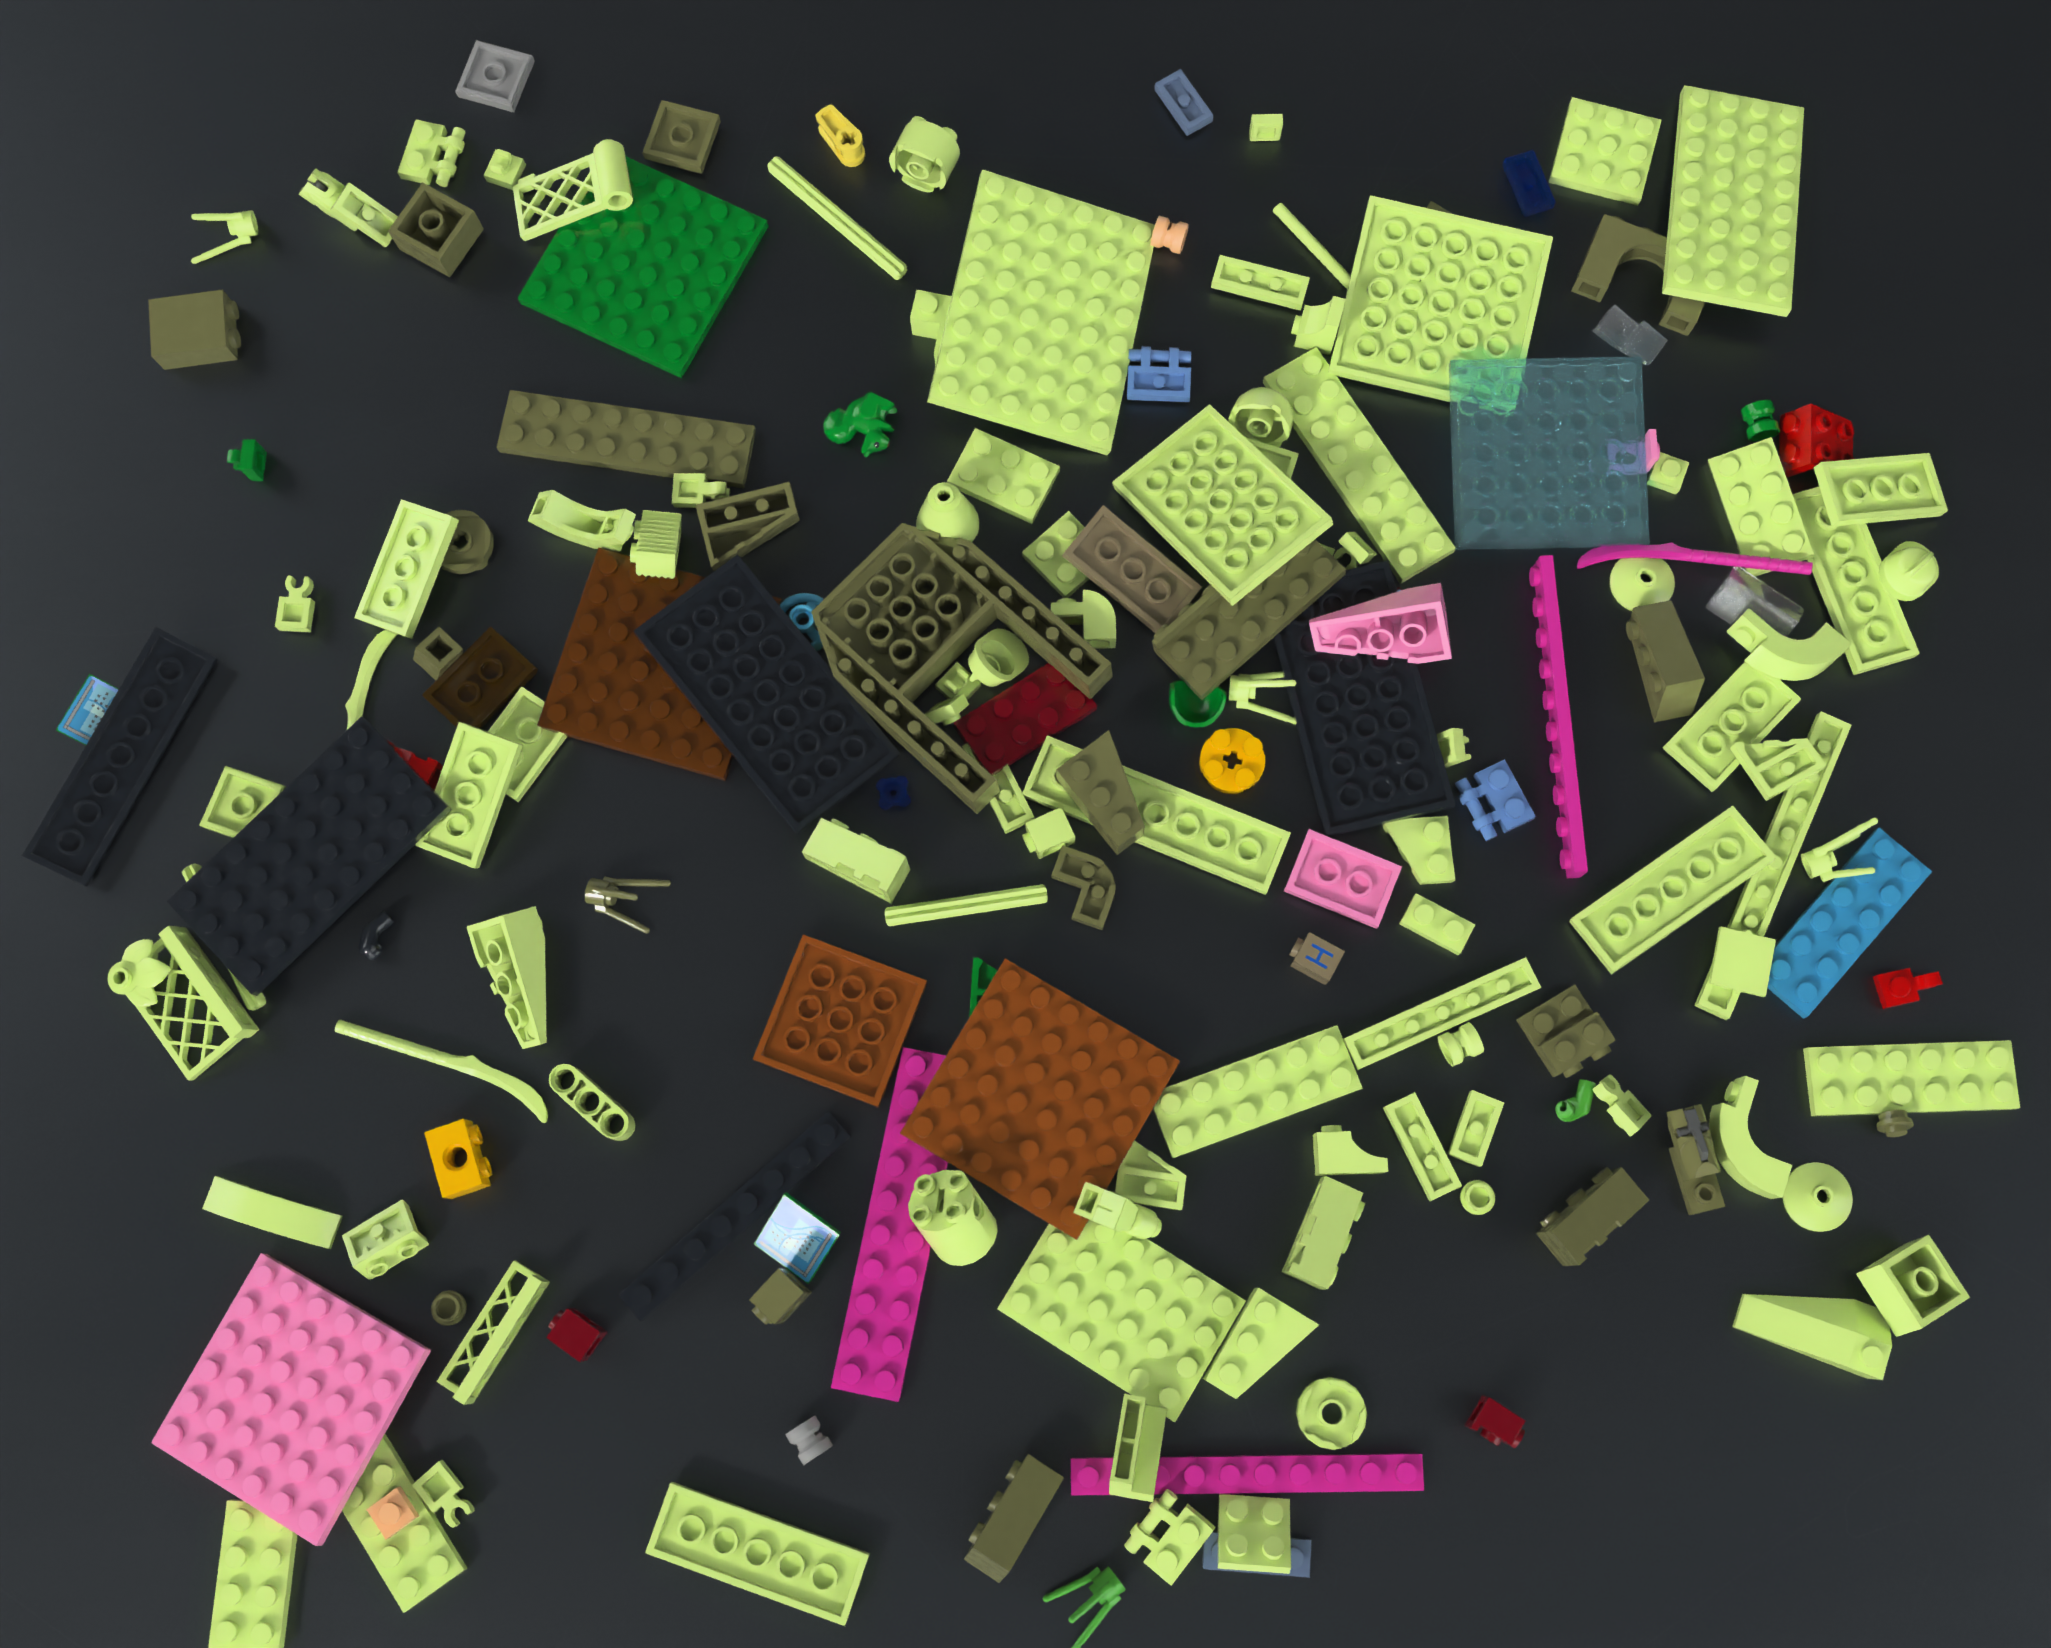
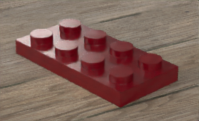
M1047 663L955 721L953 727L965 744H968L979 764L994 776L1003 770L1002 768L1006 765L1010 766L1043 745L1047 735L1054 738L1096 711L1097 705L1092 698L1089 699L1058 670Z

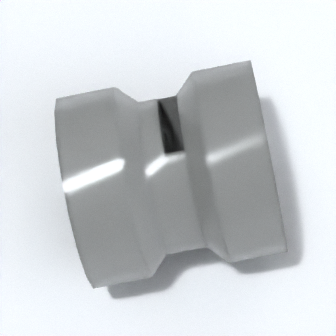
M815 1415L785 1434L790 1444L798 1446V1457L803 1465L833 1446L829 1437L819 1432L821 1424Z

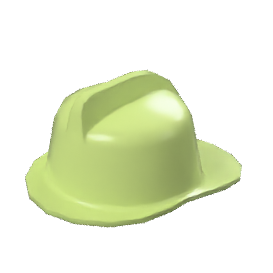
M1914 541L1901 543L1880 564L1878 572L1880 584L1895 599L1901 601L1917 599L1939 577V566L1936 558L1933 556L1934 553L1922 544Z
M999 628L991 630L974 644L975 648L968 658V665L972 672L969 680L971 682L979 680L984 685L990 687L1011 681L1028 666L1029 655L1027 648L1014 633Z

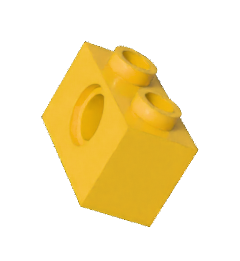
M461 1119L424 1132L442 1198L454 1199L491 1186L489 1177L492 1176V1168L488 1158L482 1156L480 1144H483V1137L477 1124L473 1125V1121ZM464 1149L467 1152V1161L463 1166L458 1167L455 1164V1155L459 1150Z

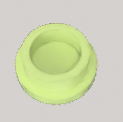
M1473 1180L1462 1188L1460 1201L1464 1209L1469 1213L1482 1215L1493 1208L1495 1193L1488 1183L1481 1180Z

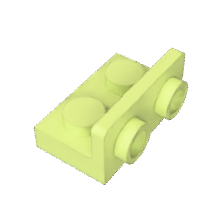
M403 1199L342 1235L352 1267L368 1280L383 1275L388 1269L407 1258L413 1257L418 1251L429 1245L427 1238L418 1231L410 1207Z

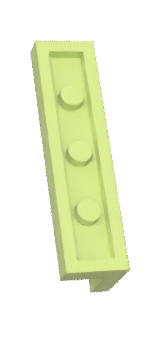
M516 1260L512 1262L436 1381L455 1393L452 1398L463 1405L475 1402L550 1281ZM518 1271L528 1277L518 1295L513 1296L510 1282ZM505 1291L507 1298L499 1300ZM508 1303L509 1309L498 1326H493L492 1310L496 1305ZM486 1321L487 1329L480 1330ZM488 1333L489 1341L480 1355L474 1357L473 1340L476 1335ZM467 1351L468 1359L461 1360ZM469 1363L470 1371L460 1386L449 1379L458 1365Z

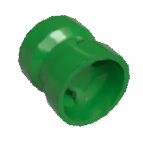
M1772 400L1752 402L1741 409L1743 421L1748 424L1746 433L1749 442H1759L1770 437L1773 438L1780 433L1778 421L1773 418L1775 409Z

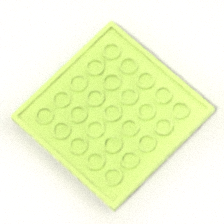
M1370 195L1328 373L1347 379L1512 416L1516 407L1553 237Z

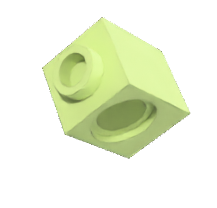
M1062 807L1025 823L1027 833L1022 835L1030 853L1036 851L1039 859L1061 850L1062 845L1068 847L1075 844V835Z

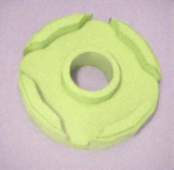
M1327 1377L1317 1379L1305 1387L1298 1398L1296 1416L1299 1428L1308 1440L1321 1448L1336 1450L1347 1447L1358 1440L1365 1429L1367 1410L1357 1388L1345 1380ZM1328 1403L1337 1404L1341 1410V1417L1336 1423H1327L1322 1417V1410Z

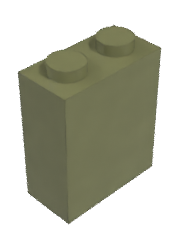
M223 289L148 299L151 357L164 370L238 360L237 348L241 347V339L236 329V319H239V309L236 302L232 301Z

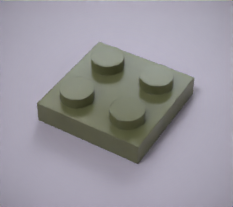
M661 100L642 152L644 159L702 174L721 123L720 116L711 112Z

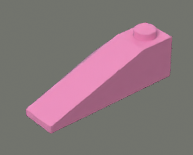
M1441 583L1407 588L1309 620L1315 651L1355 656L1357 653L1377 655V659L1388 660V657L1408 659V663L1417 664L1452 659L1447 613Z

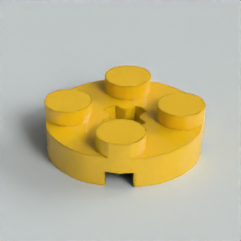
M1227 728L1217 730L1206 740L1202 747L1199 758L1200 770L1213 789L1225 794L1244 792V790L1254 786L1262 776L1265 768L1263 745L1258 738L1242 729ZM1231 753L1236 754L1237 759L1241 760V765L1236 764L1234 769L1228 768V762L1223 760L1224 756H1230Z

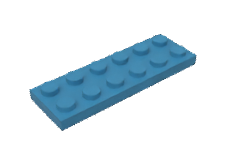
M1881 828L1874 830L1840 869L1874 867L1875 873L1833 878L1775 944L1767 988L1802 1018H1806L1811 1014L1932 872Z

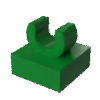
M243 439L241 450H228L227 463H234L233 469L241 470L251 481H263L267 452L255 439Z

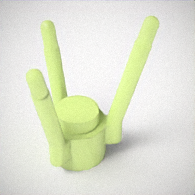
M249 210L234 213L192 214L191 218L193 220L227 221L230 234L237 235L238 238L192 258L191 262L197 264L239 245L251 244V236H257L259 233L254 212Z
M1282 671L1239 674V676L1230 675L1229 701H1237L1236 708L1249 709L1296 725L1295 719L1292 716L1248 702V699H1255L1256 687L1295 686V680H1269L1284 678Z
M1874 817L1830 842L1801 854V861L1810 878L1820 876L1821 880L1825 882L1833 878L1875 873L1874 867L1832 871V867L1837 866L1833 851L1859 838L1861 832L1877 824L1878 819Z

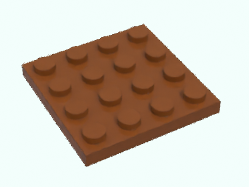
M802 935L753 1060L880 1107L928 982L898 969Z

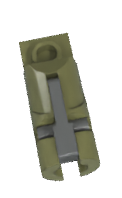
M1702 1104L1684 1108V1111L1682 1108L1667 1112L1668 1128L1674 1147L1668 1149L1688 1215L1726 1207L1715 1174L1721 1172Z

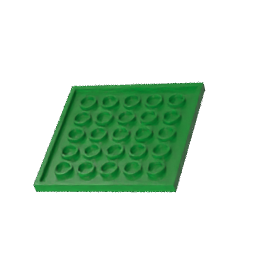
M626 157L633 196L632 204L620 211L605 209L560 227L519 294L518 300L520 304L677 377L683 378L769 227L768 221ZM588 191L581 205L584 206L594 202V193Z

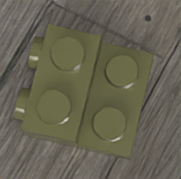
M1576 985L1571 986L1516 1019L1552 1077L1558 1076L1561 1073L1564 1074L1565 1078L1570 1077L1583 1069L1581 1061L1589 1056L1594 1061L1598 1060L1612 1051L1609 1044L1616 1041L1599 1013H1593Z

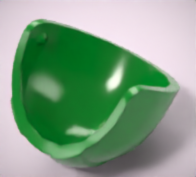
M1183 680L1173 681L1170 684L1169 705L1177 721L1185 726L1206 727L1215 722V719L1219 717L1224 709L1226 691L1220 686L1201 700Z

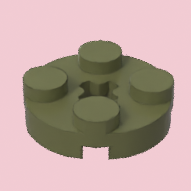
M455 510L446 513L458 519L459 522L440 568L454 574H467L485 568L494 547L493 534L486 522L477 514L467 510ZM464 535L468 543L463 548L458 549L456 545H453V542L459 541L460 536Z

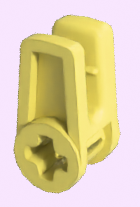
M830 104L824 107L815 115L819 123V133L842 164L848 167L860 165L866 156L860 130L833 105Z

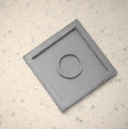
M476 40L455 92L459 98L515 112L535 60L530 54Z

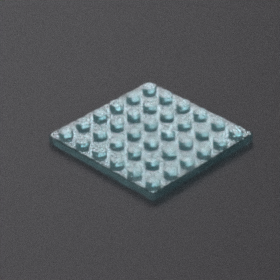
M1642 357L1451 360L1449 362L1455 550L1580 548L1650 544Z

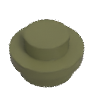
M1905 1110L1883 1112L1878 1115L1879 1122L1876 1124L1877 1130L1886 1133L1887 1137L1904 1136L1908 1133L1907 1130L1914 1126L1913 1120L1908 1117Z
M452 1290L439 1293L431 1305V1313L434 1320L444 1326L459 1323L464 1318L467 1310L465 1298L459 1292Z

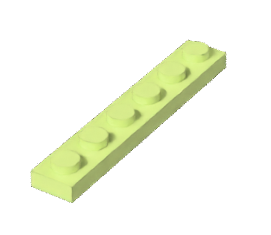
M1525 957L1350 1035L1343 1040L1356 1069L1360 1070L1540 989L1541 986Z

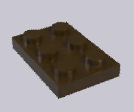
M490 626L422 696L455 727L458 726L459 722L482 729L515 696L521 686L524 687L534 677L538 669Z

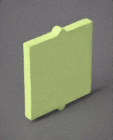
M1722 926L1719 927L1709 984L1732 989L1735 994L1744 992L1766 997L1776 940L1752 934L1751 930L1743 932Z

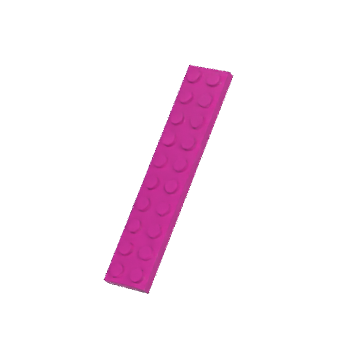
M905 1047L902 1049L831 1388L900 1402L931 1246L909 1216L908 1203L914 1190V1183L918 1177L924 1174L930 1175L947 1170L948 1162L904 1137L900 1132L946 1055Z

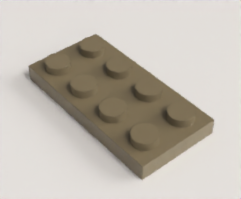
M1104 505L1062 555L1063 558L1154 633L1163 625H1170L1175 621L1181 609L1189 604L1202 588V586Z

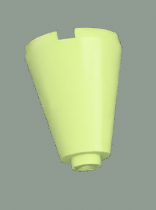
M942 482L930 489L918 513L916 527L921 531L931 530L938 532L941 537L956 540L962 538L973 542L979 532V516L975 507L956 486L951 483Z

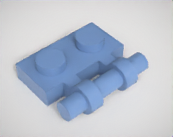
M1141 346V349H1129L1130 362H1141V366H1128L1127 400L1190 401L1191 368L1179 367V363L1191 364V351H1179V347H1169V350H1151V346ZM1150 362L1169 363V367L1150 366Z
M1505 759L1474 774L1473 777L1478 787L1472 788L1467 778H1463L1455 783L1460 793L1458 796L1462 805L1468 807L1474 819L1472 824L1476 831L1482 833L1485 841L1498 836L1492 826L1497 822L1503 832L1506 833L1536 817ZM1485 797L1492 810L1491 813H1485L1478 800L1479 798Z

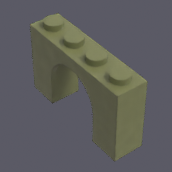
M1604 214L1593 236L1571 292L1601 302L1616 268L1629 260H1647L1658 265L1664 271L1667 237L1659 235L1649 228L1627 223L1620 217ZM1670 295L1659 325L1688 336L1696 325L1705 302Z

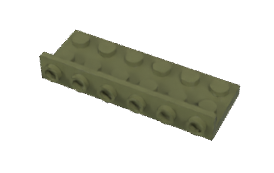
M1314 540L1233 606L1210 584L1203 591L1202 597L1194 604L1189 603L1181 609L1175 621L1170 625L1165 624L1157 630L1152 640L1154 652L1203 700L1345 576L1346 569L1321 544Z

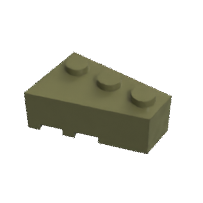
M1606 1167L1592 1178L1595 1184L1586 1192L1582 1188L1566 1200L1569 1204L1567 1208L1561 1213H1558L1557 1210L1551 1212L1540 1222L1543 1228L1536 1234L1562 1266L1581 1265L1587 1259L1584 1254L1596 1244L1598 1247L1601 1246L1608 1239L1606 1236L1618 1226L1621 1227L1649 1201L1622 1167L1612 1170Z

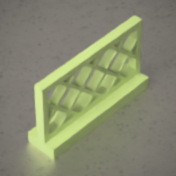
M167 926L158 934L161 938L153 944V953L151 955V958L158 959V953L165 947L171 954L169 966L171 971L168 974L166 992L155 991L156 995L165 996L163 1016L155 1015L151 1010V1006H135L187 1080L192 1081L243 1038L252 1037L260 1029L188 929L185 927ZM124 972L121 977L122 983L125 981ZM177 973L185 974L189 979L188 994L175 993ZM174 997L187 998L184 1018L171 1017ZM196 999L204 1000L208 1006L206 1020L193 1019ZM171 1021L184 1022L181 1041H173L170 1037ZM192 1023L205 1024L203 1044L190 1042ZM214 1025L222 1026L229 1035V1038L220 1046L211 1045ZM189 1046L202 1048L200 1063L194 1068L187 1061Z

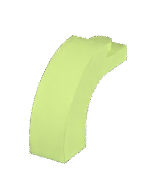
M554 490L539 492L528 521L566 540L594 549L602 548L613 552H620L623 544L633 533V521L636 514L627 509L614 511L592 509Z
M1750 608L1726 631L1751 653L1744 660L1750 666L1774 678L1791 681L1805 680L1817 676L1852 644L1827 622L1808 639L1796 640L1785 637L1775 631Z
M1748 1076L1737 1078L1734 1082L1731 1081L1726 1089L1724 1099L1728 1103L1713 1105L1711 1108L1709 1130L1716 1157L1725 1171L1744 1188L1769 1199L1783 1198L1792 1165L1766 1155L1754 1144L1748 1130V1115L1759 1080Z

